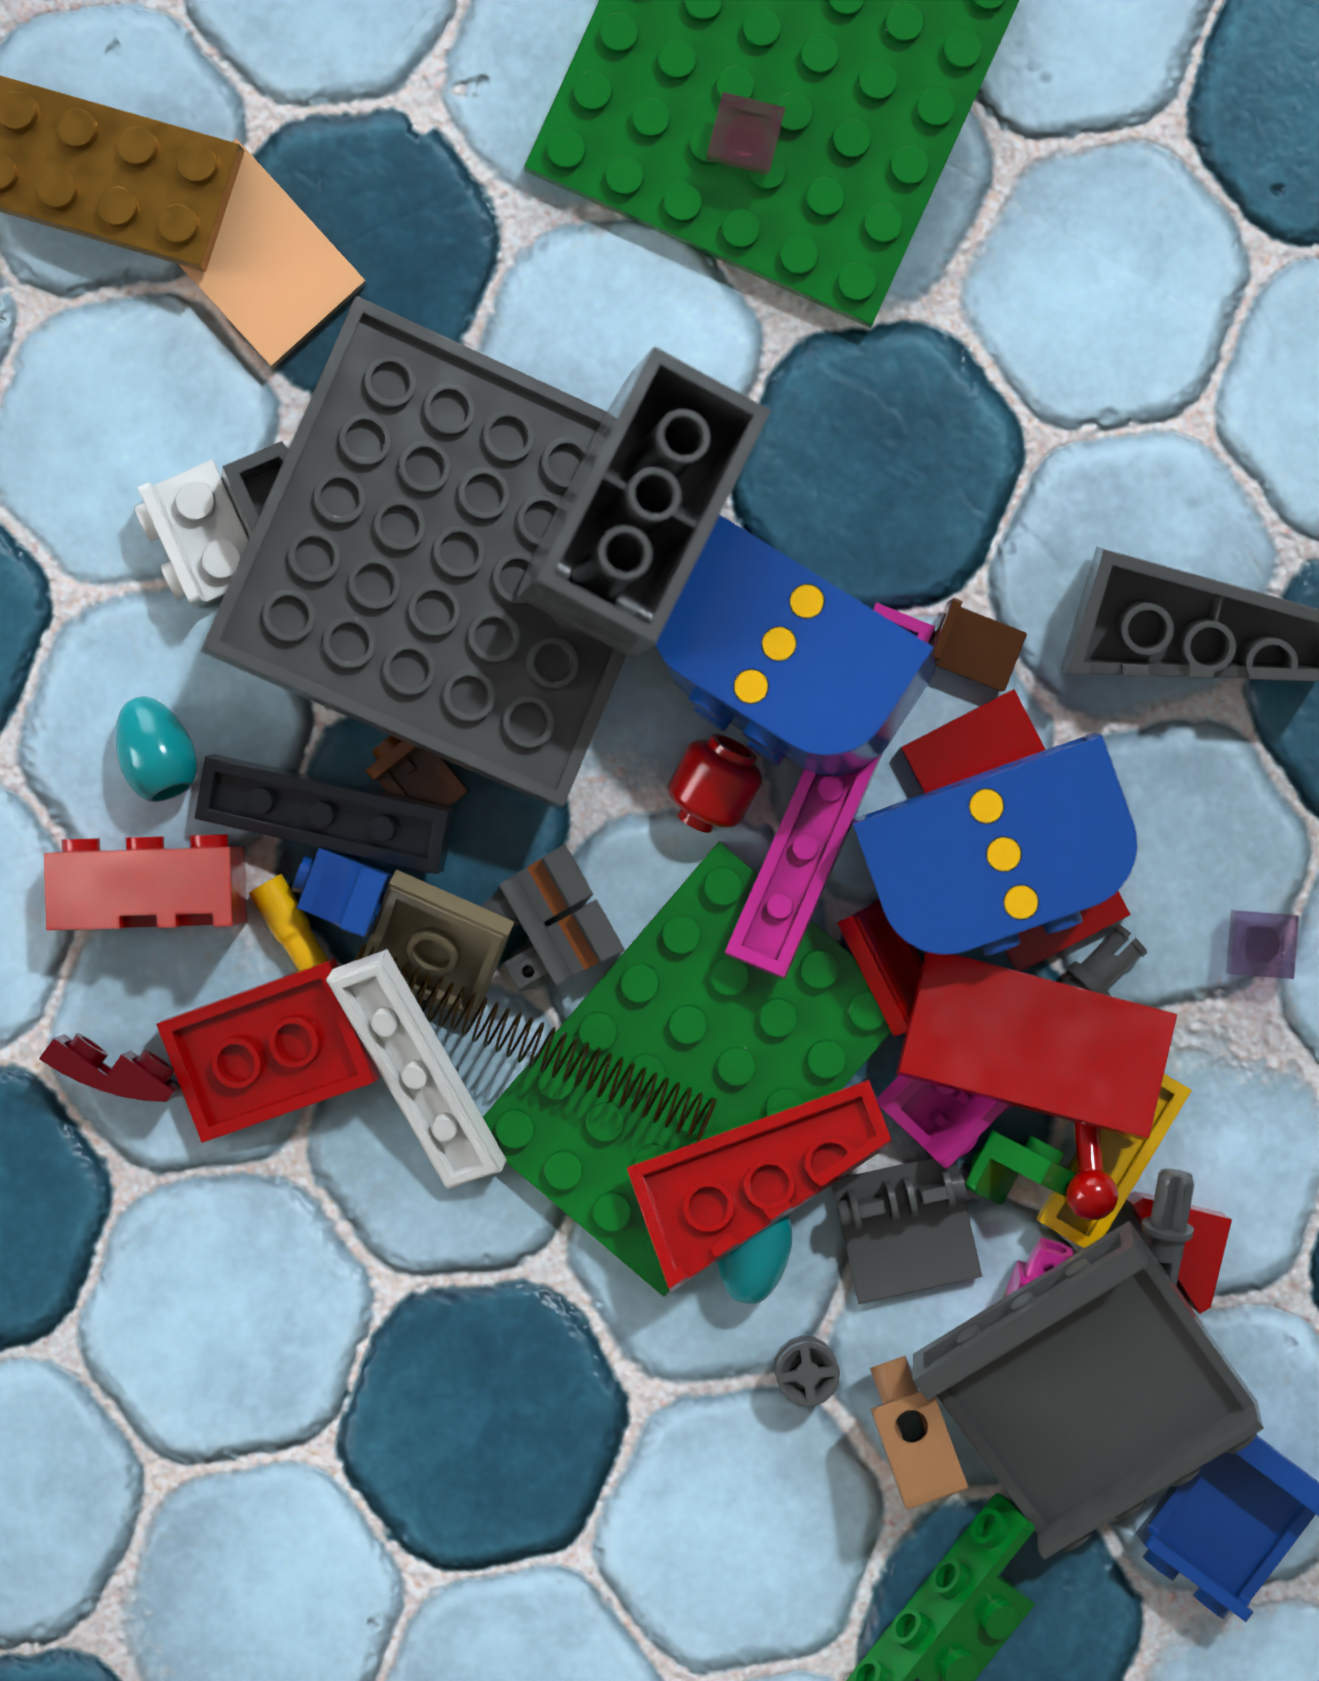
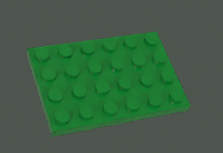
M718 841L555 1031L545 1064L562 1034L567 1032L565 1044L556 1069L574 1038L578 1037L577 1047L568 1073L585 1043L589 1042V1050L580 1077L595 1050L601 1047L592 1080L607 1054L612 1052V1059L603 1086L619 1058L623 1057L624 1061L615 1089L629 1065L635 1062V1068L626 1095L640 1070L646 1067V1074L638 1099L650 1077L655 1072L658 1073V1077L650 1102L662 1081L666 1077L669 1078L661 1108L672 1088L678 1082H680V1089L673 1111L689 1087H691L692 1092L685 1115L698 1093H703L696 1120L707 1101L714 1097V1099H717V1102L700 1139L701 1141L842 1090L891 1033V1030L854 956L812 920L785 980L725 954V950L758 874ZM547 1042L534 1066L530 1068L529 1063L483 1115V1119L506 1157V1163L665 1297L670 1290L631 1183L627 1167L696 1143L697 1135L710 1108V1104L694 1133L688 1138V1131L699 1099L681 1131L677 1133L676 1128L687 1095L669 1127L665 1128V1122L676 1089L659 1120L654 1123L653 1119L664 1086L647 1116L643 1118L642 1113L653 1080L634 1113H631L632 1103L641 1076L625 1105L620 1108V1100L629 1073L615 1098L609 1103L608 1098L618 1067L601 1097L597 1098V1091L606 1064L591 1090L586 1093V1085L595 1058L580 1085L575 1088L574 1082L583 1055L568 1081L563 1083L564 1072L572 1049L558 1074L552 1078V1069L560 1046L546 1070L541 1073L540 1067L548 1045Z

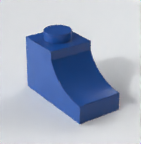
M319 848L315 859L304 856L296 874L292 891L301 894L297 909L323 918L339 926L341 929L366 937L371 935L385 892L394 873L336 851Z

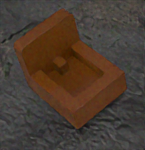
M389 736L373 749L371 753L377 761L365 770L373 781L381 783L388 794L445 807H452L471 792L447 760L393 736Z

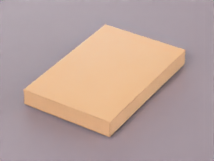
M236 138L233 142L240 144L245 152L207 270L204 272L178 265L274 369L367 283Z

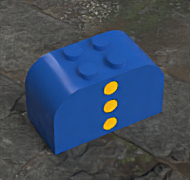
M719 515L655 644L674 683L688 696L687 700L695 706L693 712L700 718L724 732L729 724L734 725L743 731L742 735L749 740L746 745L751 750L775 765L779 766L783 758H786L798 767L822 776H843L855 773L881 755L936 673L933 646L722 515Z
M1095 732L862 815L853 821L854 830L889 923L908 943L921 950L935 954L962 953L981 946L984 956H988L1021 944L1018 933L1042 925L1046 934L1075 926L1083 922L1080 911L1104 902L1123 886L1133 869L1137 854V834L1131 813L1103 735Z

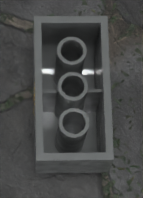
M653 346L629 374L605 414L525 572L517 592V597L632 659H635L656 644L771 410Z

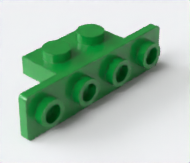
M1000 1493L994 1494L941 1562L937 1564L933 1572L902 1611L898 1613L862 1661L858 1663L846 1681H915L916 1678L921 1681H975L1036 1605L1021 1589L999 1575L1034 1532L1035 1525L1009 1499Z

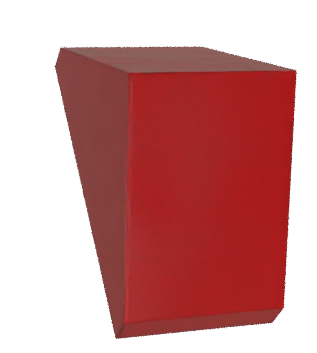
M1133 1191L1129 1194L1126 1202L1142 1226V1220L1151 1216L1154 1196ZM1191 1205L1188 1224L1194 1228V1234L1191 1240L1185 1241L1177 1286L1188 1304L1201 1314L1211 1308L1232 1219L1222 1212Z

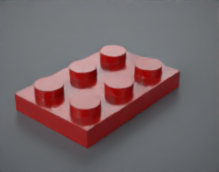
M336 958L172 1016L156 1024L202 1143L372 1084L381 1078L377 1067L326 981L331 971L339 967Z

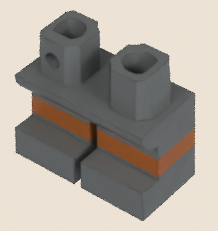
M563 844L499 884L502 891L491 896L480 906L514 921L513 928L521 924L533 944L532 947L504 962L519 992L542 986L551 980L554 981L555 985H558L574 975L625 951L622 942L597 899L551 925L545 924L546 920L593 895L592 889L566 844Z

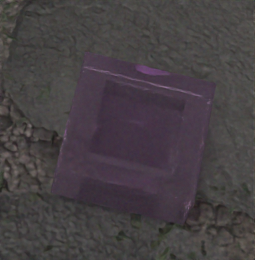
M1231 910L1226 973L1294 979L1299 915Z

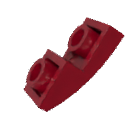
M76 1033L73 1039H70L65 1034L53 1038L39 1058V1060L58 1072L82 1084L125 1098L167 1102L174 1098L181 1089L180 1085L171 1079L174 1074L173 1067L156 1054L144 1049L138 1056L130 1050L121 1054L111 1068L104 1063L108 1053L98 1044L79 1033Z

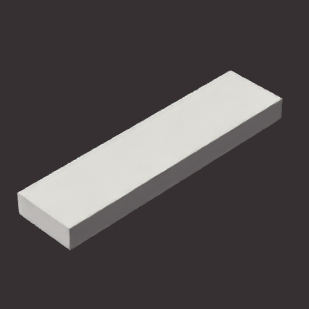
M388 949L334 968L326 981L446 1189L501 1172L506 1163V1157Z

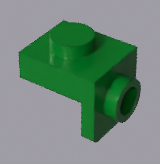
M992 1130L986 1144L978 1149L972 1159L971 1173L965 1183V1187L979 1196L1002 1205L1018 1174H1021L1066 1197L1068 1184L1076 1173L1059 1165L1065 1154L1064 1152L1030 1135L1026 1145L1023 1146Z

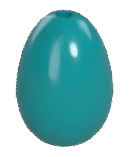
M141 696L126 702L119 712L115 731L117 758L126 782L137 795L151 802L165 801L183 794L191 788L197 774L196 752L186 729L169 708L154 698Z
M788 1214L717 1261L723 1285L735 1301L745 1304L760 1303L778 1285L787 1266L792 1248V1225Z

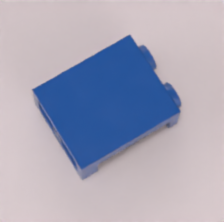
M1256 1435L1254 1440L1239 1452L1233 1454L1222 1453L1202 1465L1198 1474L1187 1483L1177 1487L1170 1486L1136 1531L1139 1539L1148 1548L1142 1557L1170 1580L1174 1581L1177 1575L1181 1573L1196 1584L1198 1589L1193 1596L1220 1618L1225 1619L1231 1611L1247 1622L1254 1613L1249 1606L1252 1598L1314 1516H1319V1482Z

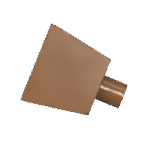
M906 1355L871 1367L870 1371L882 1404L870 1408L905 1508L908 1510L967 1489L968 1485L937 1399L933 1397L927 1400L923 1393L918 1391L913 1381V1374ZM916 1411L923 1428V1433L915 1440H904L897 1420L905 1412Z

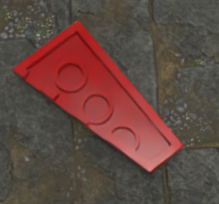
M869 1080L627 1167L670 1292H673L892 1145L890 1134Z

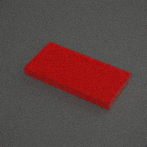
M1015 689L900 747L923 794L1046 750ZM1119 891L1104 902L1080 911L1083 922L1051 934H1046L1042 925L1019 932L1021 944L1004 950L1014 970L1021 972L1130 916L1131 914Z
M926 951L896 1074L1136 1139L1147 1140L1152 1129L1178 1014L956 954H935Z

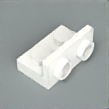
M213 459L156 485L148 482L139 486L138 490L144 503L134 508L149 541L152 542L160 538L170 561L162 564L161 569L175 599L179 600L186 596L189 604L198 609L223 598L249 538L222 481L216 462Z

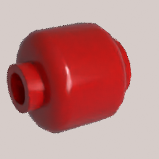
M714 733L709 740L699 739L690 743L668 784L670 798L680 807L677 814L678 818L688 826L704 833H711L714 826L732 828L740 824L762 784L760 770L754 764L757 759L756 754L740 742L721 734Z

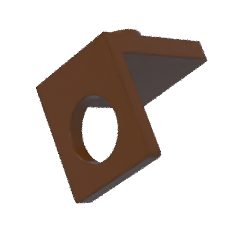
M952 598L945 605L930 643L934 647L935 666L994 690L1005 691L1026 639V632L961 607L963 601Z

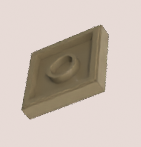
M396 870L388 884L363 958L368 956L372 947H375L373 954L388 949L393 959L397 956L396 965L400 972L405 963H409L404 975L407 985L416 968L420 967L412 990L414 996H416L428 972L431 971V976L423 996L425 1001L430 996L438 979L442 977L443 979L434 1002L436 1006L439 1005L450 983L454 982L445 1008L448 1011L452 1007L461 988L465 986V992L457 1011L459 1016L462 1014L473 992H476V998L468 1020L472 1021L483 999L486 997L515 922Z

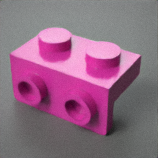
M900 1075L876 1099L878 1105L945 1169L949 1168L959 1157L966 1155L975 1146L978 1137L1002 1112L1013 1107V1105Z

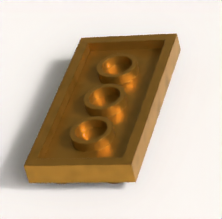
M0 75V212L206 272L245 152L240 144Z

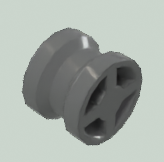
M801 1335L789 1339L780 1347L775 1357L774 1373L780 1391L789 1401L799 1406L813 1407L824 1403L834 1394L839 1384L840 1369L833 1351L824 1341L814 1336Z

